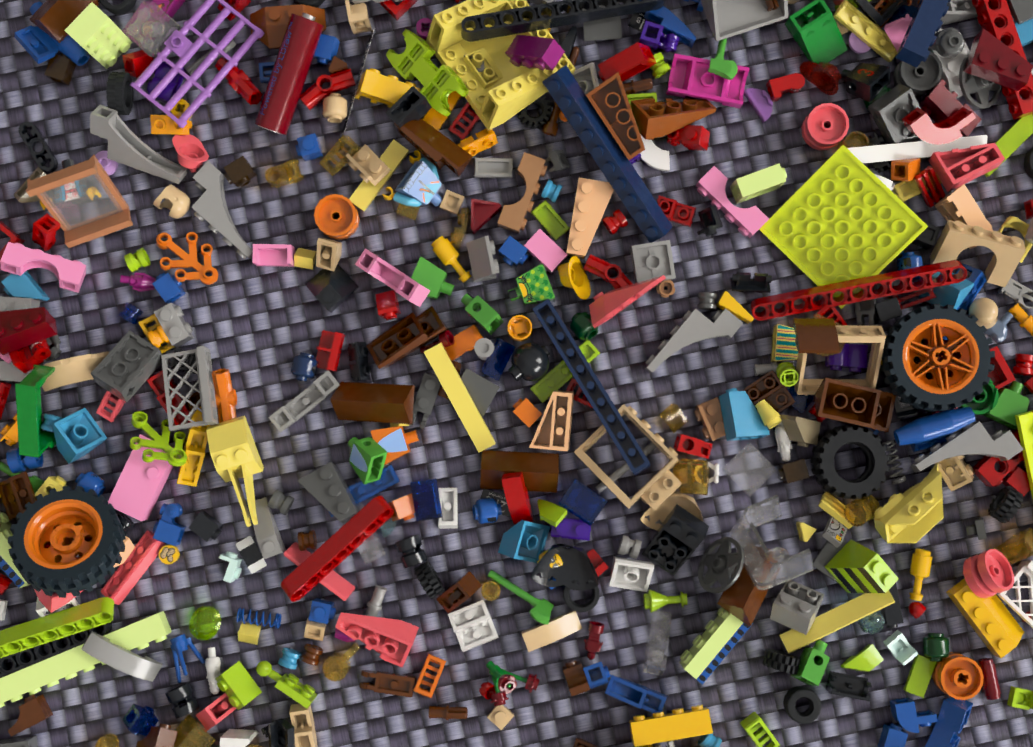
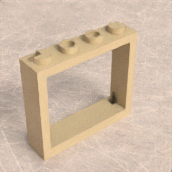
M835 325L839 343H872L866 378L835 380L876 389L886 339L882 326ZM798 353L796 370L799 374V380L794 385L797 395H815L823 379H803L807 353Z
M623 404L618 409L621 417L625 415L670 461L630 499L585 453L607 432L603 424L574 453L630 509L679 459L677 458L678 454L671 446L667 448L663 444L665 440L658 433L654 435L649 430L651 426L644 419L640 421L636 417L638 413L630 405L626 407Z

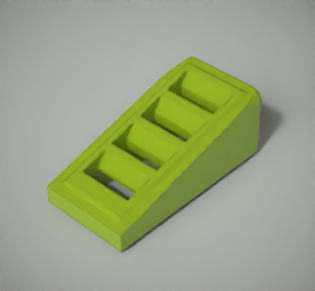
M752 712L740 722V725L757 747H762L770 739L772 741L765 747L780 746L756 712ZM760 727H762V729H760L758 732H756L755 734H753L756 730H758ZM764 734H767L761 740L758 741V739L761 738Z

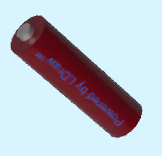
M291 13L255 120V124L278 134L287 135L324 27L314 22L316 17L303 13L302 17Z

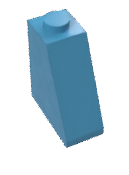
M732 388L719 396L727 441L760 439L770 435L767 426H764L758 411L746 391H737V388Z

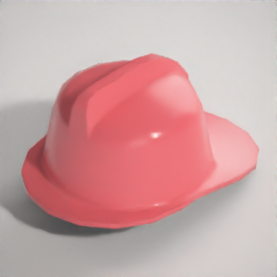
M191 134L173 136L172 143L177 152L179 164L195 173L202 166L203 162L209 158L203 144Z

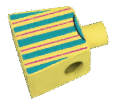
M780 324L773 326L771 362L797 360L798 350L795 343L796 334L794 328Z

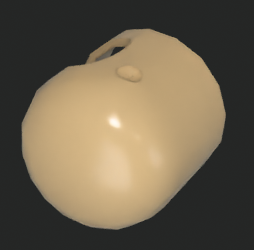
M170 184L155 199L153 205L158 209L168 208L170 210L169 216L177 219L187 213L191 201L188 195Z
M989 298L976 299L969 307V317L974 315L978 319L975 323L979 327L984 325L986 329H989L997 322L998 307Z

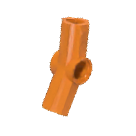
M223 368L213 371L212 378L215 388L216 406L218 408L219 423L236 418L235 406L237 405V395L235 389L232 388L229 369Z

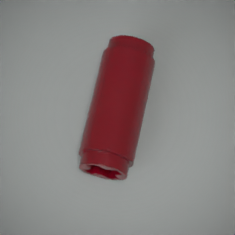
M979 659L978 665L981 667L984 676L983 690L986 699L995 700L1001 698L993 659Z

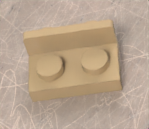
M366 144L352 157L349 153L345 155L350 160L348 165L355 172L359 169L361 171L359 176L366 183L370 181L374 186L391 171Z
M964 455L937 462L938 471L941 472L944 481L951 491L973 481L975 472L970 464L965 463Z
M668 470L641 496V500L653 510H656L682 483Z

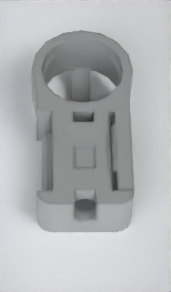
M1010 278L1006 287L999 288V294L1004 293L1015 300L1014 303H1018L1021 308H1033V305L1029 307L1023 302V297L1033 302V297L1025 294L1030 293L1033 295V290Z

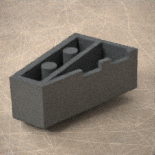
M332 462L297 480L343 524H346L360 511L338 467Z

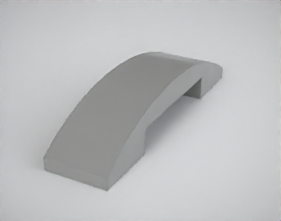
M327 370L313 384L268 418L281 433L320 404L340 384L332 373Z
M91 631L82 647L83 651L97 660L126 674L151 682L154 681L163 665L147 656L142 657L110 642V639Z

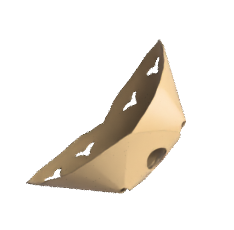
M678 492L670 495L656 510L649 507L640 518L647 527L658 530L661 524H656V522L660 520L663 523L678 504L703 521L701 511L695 499Z

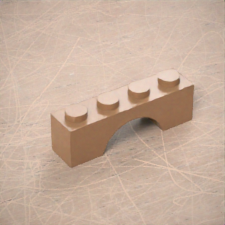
M524 152L517 174L525 182V194L517 203L503 206L497 222L498 227L519 234L520 230L525 229L528 221L525 219L527 212L531 213L534 202L531 200L534 194H538L541 186L538 183L539 179L545 176L548 168L545 166V159Z

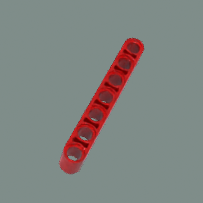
M383 496L373 498L281 582V588L292 602L304 597L391 518L394 510Z

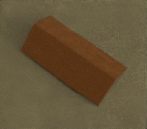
M46 0L31 16L30 21L60 43L69 35L64 30L91 2L96 6L99 3L98 0Z
M417 119L411 120L401 128L394 123L398 133L439 170L446 165L459 177L473 157L423 119L419 121Z
M431 306L417 317L412 312L367 344V347L377 367L385 369L439 337L440 333L449 331V329L433 306Z
M823 379L814 395L816 416L889 432L896 395L835 379Z
M340 382V386L336 389L330 400L338 420L412 424L415 386Z
M483 450L480 488L504 490L501 480L503 474L522 471L525 487H527L528 491L557 492L559 454Z
M748 544L744 550V564L738 579L730 588L723 591L717 602L718 605L749 627L752 625L780 568L773 549Z

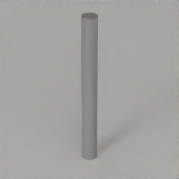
M651 442L642 451L647 456L657 447ZM625 463L608 477L615 482L630 468ZM601 482L595 488L601 493L607 487Z

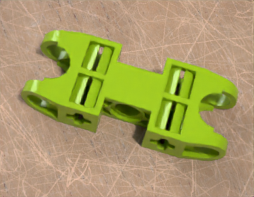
M405 29L402 33L406 42L404 52L397 54L394 50L389 49L386 52V56L391 65L404 79L412 81L416 77L424 86L420 93L427 99L431 107L448 117L452 113L448 104L449 94L456 91L465 97L468 94V89L462 79L449 66L441 65L438 69L430 60L436 52L424 39Z

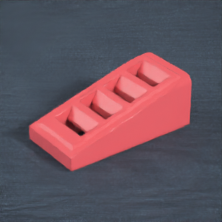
M106 391L96 413L112 423L125 402L113 396L109 391ZM109 400H110L111 402L115 403L116 406H114V405H112L111 403H109ZM105 406H106L107 408H109L110 410H112L113 412L110 413V412H108L107 410H105V409H104Z

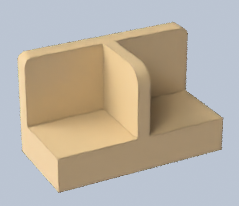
M345 0L348 21L353 34L372 31L366 4L351 5L349 0Z

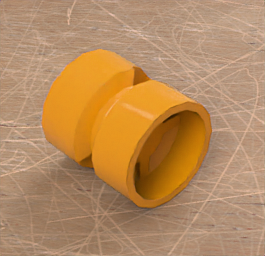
M516 315L509 320L507 325L508 334L514 341L523 342L531 336L532 323L526 316Z

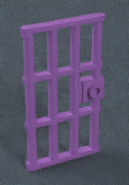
M205 0L190 19L183 23V27L179 31L175 30L165 41L163 50L161 52L158 51L157 57L134 83H130V86L175 121L180 128H184L187 124L186 121L207 97H211V92L230 70L238 65L237 62L258 38L261 39L265 33L224 0ZM217 1L224 8L203 33H200L193 26L213 3ZM232 13L239 20L222 40L215 45L208 38L224 19ZM246 24L254 32L235 54L230 57L223 50ZM189 31L198 36L194 43L185 37ZM204 43L208 44L213 50L190 76L181 69ZM171 52L180 58L176 64L166 58ZM220 54L228 62L209 84L203 88L196 81ZM164 61L171 69L148 95L140 87ZM179 73L186 81L163 107L155 99ZM194 85L201 93L179 118L175 117L170 111Z

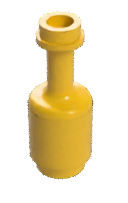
M441 236L431 244L433 252L445 266L451 265L460 276L459 280L462 283L472 277L470 272H466L457 261L459 253L448 238L445 239L444 236Z
M916 548L915 553H912L910 574L915 577L913 592H909L910 599L922 601L923 578L930 576L932 563L931 551Z

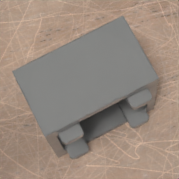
M670 240L633 245L629 248L635 283L662 275L666 277L663 281L676 278Z

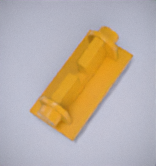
M150 115L151 134L190 135L189 128H192V121H189V119L186 121V126L180 128L167 115Z
M485 128L475 133L476 140L471 135L460 140V143L457 145L470 155L475 156L477 153L498 144V140L492 129L488 131Z
M17 413L12 418L14 420L10 426L6 424L0 431V442L5 438V443L9 446L16 445L18 442Z

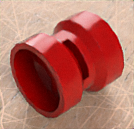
M619 209L613 212V216H606L602 219L603 224L611 235L617 233L619 227L624 228L628 225L625 216Z
M1015 354L1016 366L1013 367V373L1033 376V355Z

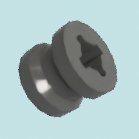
M698 293L699 304H697V309H716L715 299L717 298V293Z

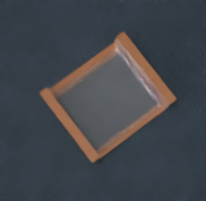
M95 155L87 161L34 180H27V194L30 197L37 195L53 218L61 224L60 227L64 231L65 244L68 248L133 225L128 204Z

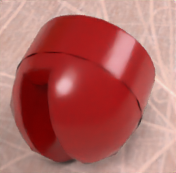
M912 602L909 605V612L915 619L919 618L926 610V607L920 602Z
M489 682L482 683L481 688H479L480 694L487 700L491 699L490 695L496 693L494 685Z

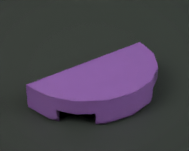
M749 88L744 90V95L762 122L767 121L771 116L773 106L770 95L765 90Z

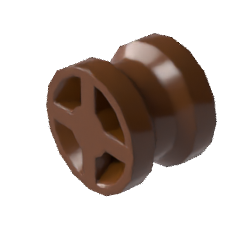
M310 530L308 533L298 532L300 551H305L307 548L317 549V539L314 530Z
M307 643L304 646L305 652L301 655L300 660L317 666L319 664L318 658L322 655L323 649Z

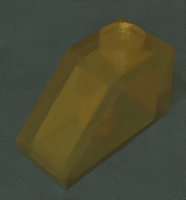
M1030 527L1016 533L995 549L1007 558L1010 565L1033 556V530Z

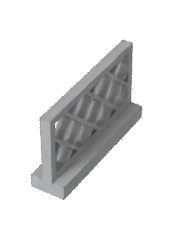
M199 346L193 350L161 355L169 431L204 425H218L210 349L205 346ZM195 354L196 362L190 367L185 363V360L189 355ZM176 358L179 363L171 370L168 367L167 359ZM182 364L189 368V371L183 378L176 373ZM192 372L198 375V380L194 386L186 381ZM174 375L181 379L175 389L170 386V380ZM184 383L191 387V390L185 397L178 392ZM195 390L200 393V399L196 405L188 400ZM176 394L183 398L177 408L172 405V399ZM186 402L194 406L188 415L180 411ZM197 409L202 412L203 421L195 422L191 419ZM180 413L185 419L181 425L174 426V418Z

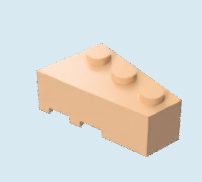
M965 184L951 191L934 205L946 221H961L966 225L979 226L993 232L992 225L983 215Z
M553 391L529 448L568 451L570 449L574 392Z

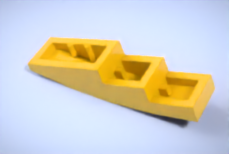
M197 409L191 419L195 422L203 421L202 412ZM210 425L188 429L184 446L187 461L184 465L180 466L177 484L197 486L208 441L206 429Z

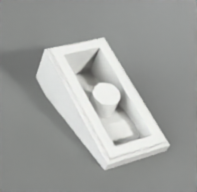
M438 488V527L440 529L458 528L457 488Z

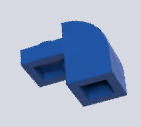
M909 697L890 700L894 720L909 732L920 733L918 725L927 727L931 726V723L938 722L937 715L931 710L916 712L915 702Z

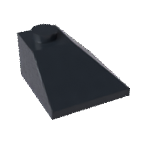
M338 264L334 272L322 269L306 284L312 294L331 313L359 288Z

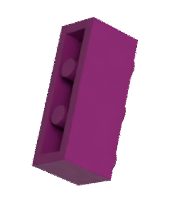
M516 35L505 54L510 58V62L517 67L525 66L530 69L553 70L565 51L551 38Z

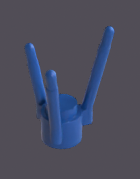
M185 634L170 640L178 683H181L178 657L183 674L185 676L188 674L182 654L183 651L188 650L187 645H189L202 664L205 663V660L192 643L191 637L186 638Z

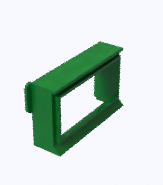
M33 364V370L19 384H15L19 455L39 458L48 447L53 448L56 445L54 432H46L41 429L40 389L46 382V379L55 371V367Z

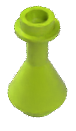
M651 589L648 590V593L643 594L644 609H649L651 613L667 604L681 603V606L684 607L688 603L687 594L682 591L680 596H665Z

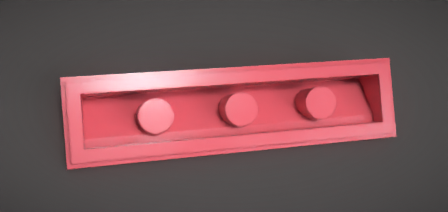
M149 530L144 533L126 561L118 567L100 591L105 597L112 598L114 604L120 605L158 556L160 549L166 545L165 542L154 539V534Z
M294 542L284 552V556L297 566L311 555L307 550L300 551L297 542ZM334 570L319 582L343 601H346L355 590L354 585Z

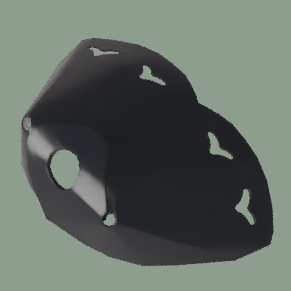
M566 544L552 545L535 566L530 576L535 582L547 587L565 585L572 590H589L599 585L598 575L585 550L581 547ZM555 554H558L563 564L559 567L551 568V559ZM540 572L542 578L536 576V574ZM551 576H553L556 579V581H549L548 579H550ZM589 578H590L592 581H594L593 583L590 582L589 584H587ZM575 579H577V581L579 582V584H577L576 582H575V583H572V581H574Z

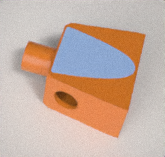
M403 426L370 431L373 440L388 452L384 465L411 452L409 444L419 441L416 430L405 433Z

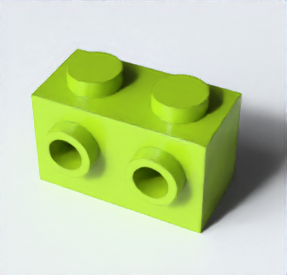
M240 661L216 678L219 689L227 694L230 704L238 710L262 693Z

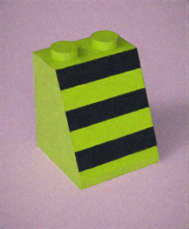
M851 539L825 566L827 571L847 593H886L899 579L878 553Z

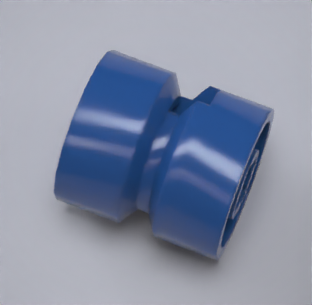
M19 447L9 449L6 453L7 464L11 472L15 474L26 471L27 468L35 469L42 467L44 463L43 454L39 458L19 455Z

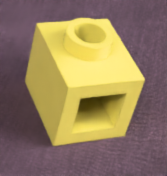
M50 476L38 489L35 496L42 494L44 497L50 494L49 490L54 488L57 492L62 491L63 486H67V482L60 476Z

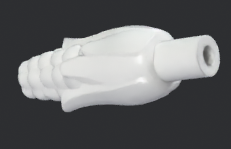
M781 422L775 428L777 452H780L784 462H788L791 459L790 449L793 448L791 440H789Z
M215 647L207 648L208 658L205 659L206 679L209 682L210 692L215 695L219 692L216 678L221 675V660L219 657H216Z

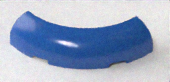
M955 698L944 699L937 718L938 722L935 723L925 747H957L961 739L958 734L962 731L963 726L967 724L973 703Z

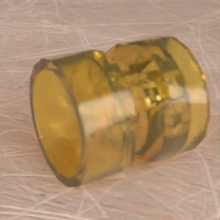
M854 131L849 133L839 143L838 149L842 145L846 148L869 146V139L864 133Z
M871 495L861 497V499H855L845 506L844 516L851 525L862 526L875 517L874 512L880 506L878 501Z

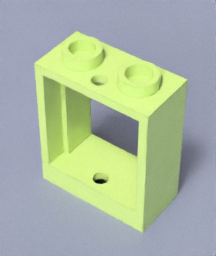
M779 163L736 179L730 186L736 204L779 189L786 182L787 174Z

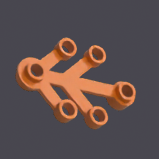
M189 232L186 235L189 254L176 245L168 233L157 235L156 244L160 249H169L182 259L171 260L169 257H163L160 259L161 269L193 268L197 271L186 272L184 269H177L175 271V279L178 282L201 280L202 283L211 285L218 280V271L212 267L211 263L213 248L210 244H203L201 246L204 266L197 261L196 243L198 235L195 232ZM208 248L210 251L205 252L203 249ZM168 262L169 265L165 266L162 263ZM181 273L184 274V277H178L177 275ZM211 273L212 276H206L205 274Z

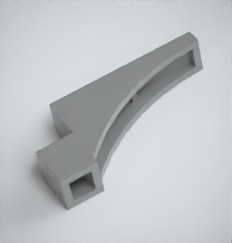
M99 105L90 114V133L100 138L108 139V159L177 184L187 175V168L161 156L142 142L121 120L118 111Z
M207 161L192 177L197 181L195 185L204 192L191 207L196 211L194 215L202 222L206 220L210 223L208 227L215 234L220 232L224 236L222 240L230 247L232 245L238 248L236 252L244 259L248 257L252 260L253 250L240 236L228 211L224 192V179L226 177Z
M696 308L692 312L688 310L682 317L684 322L680 327L676 325L670 332L671 338L668 341L664 339L658 346L660 351L657 355L654 356L652 354L645 362L648 365L645 369L649 373H653L668 357L690 344L717 337L730 339L743 322L726 308L722 312L718 310L711 318L714 320L713 322Z
M979 421L963 427V430L958 434L954 432L945 438L946 442L943 444L937 443L930 448L931 452L927 455L921 454L914 459L915 463L911 465V468L914 472H920L939 461L961 455L991 456L999 458L1000 461H1007L1024 449L1010 430H998L990 436Z

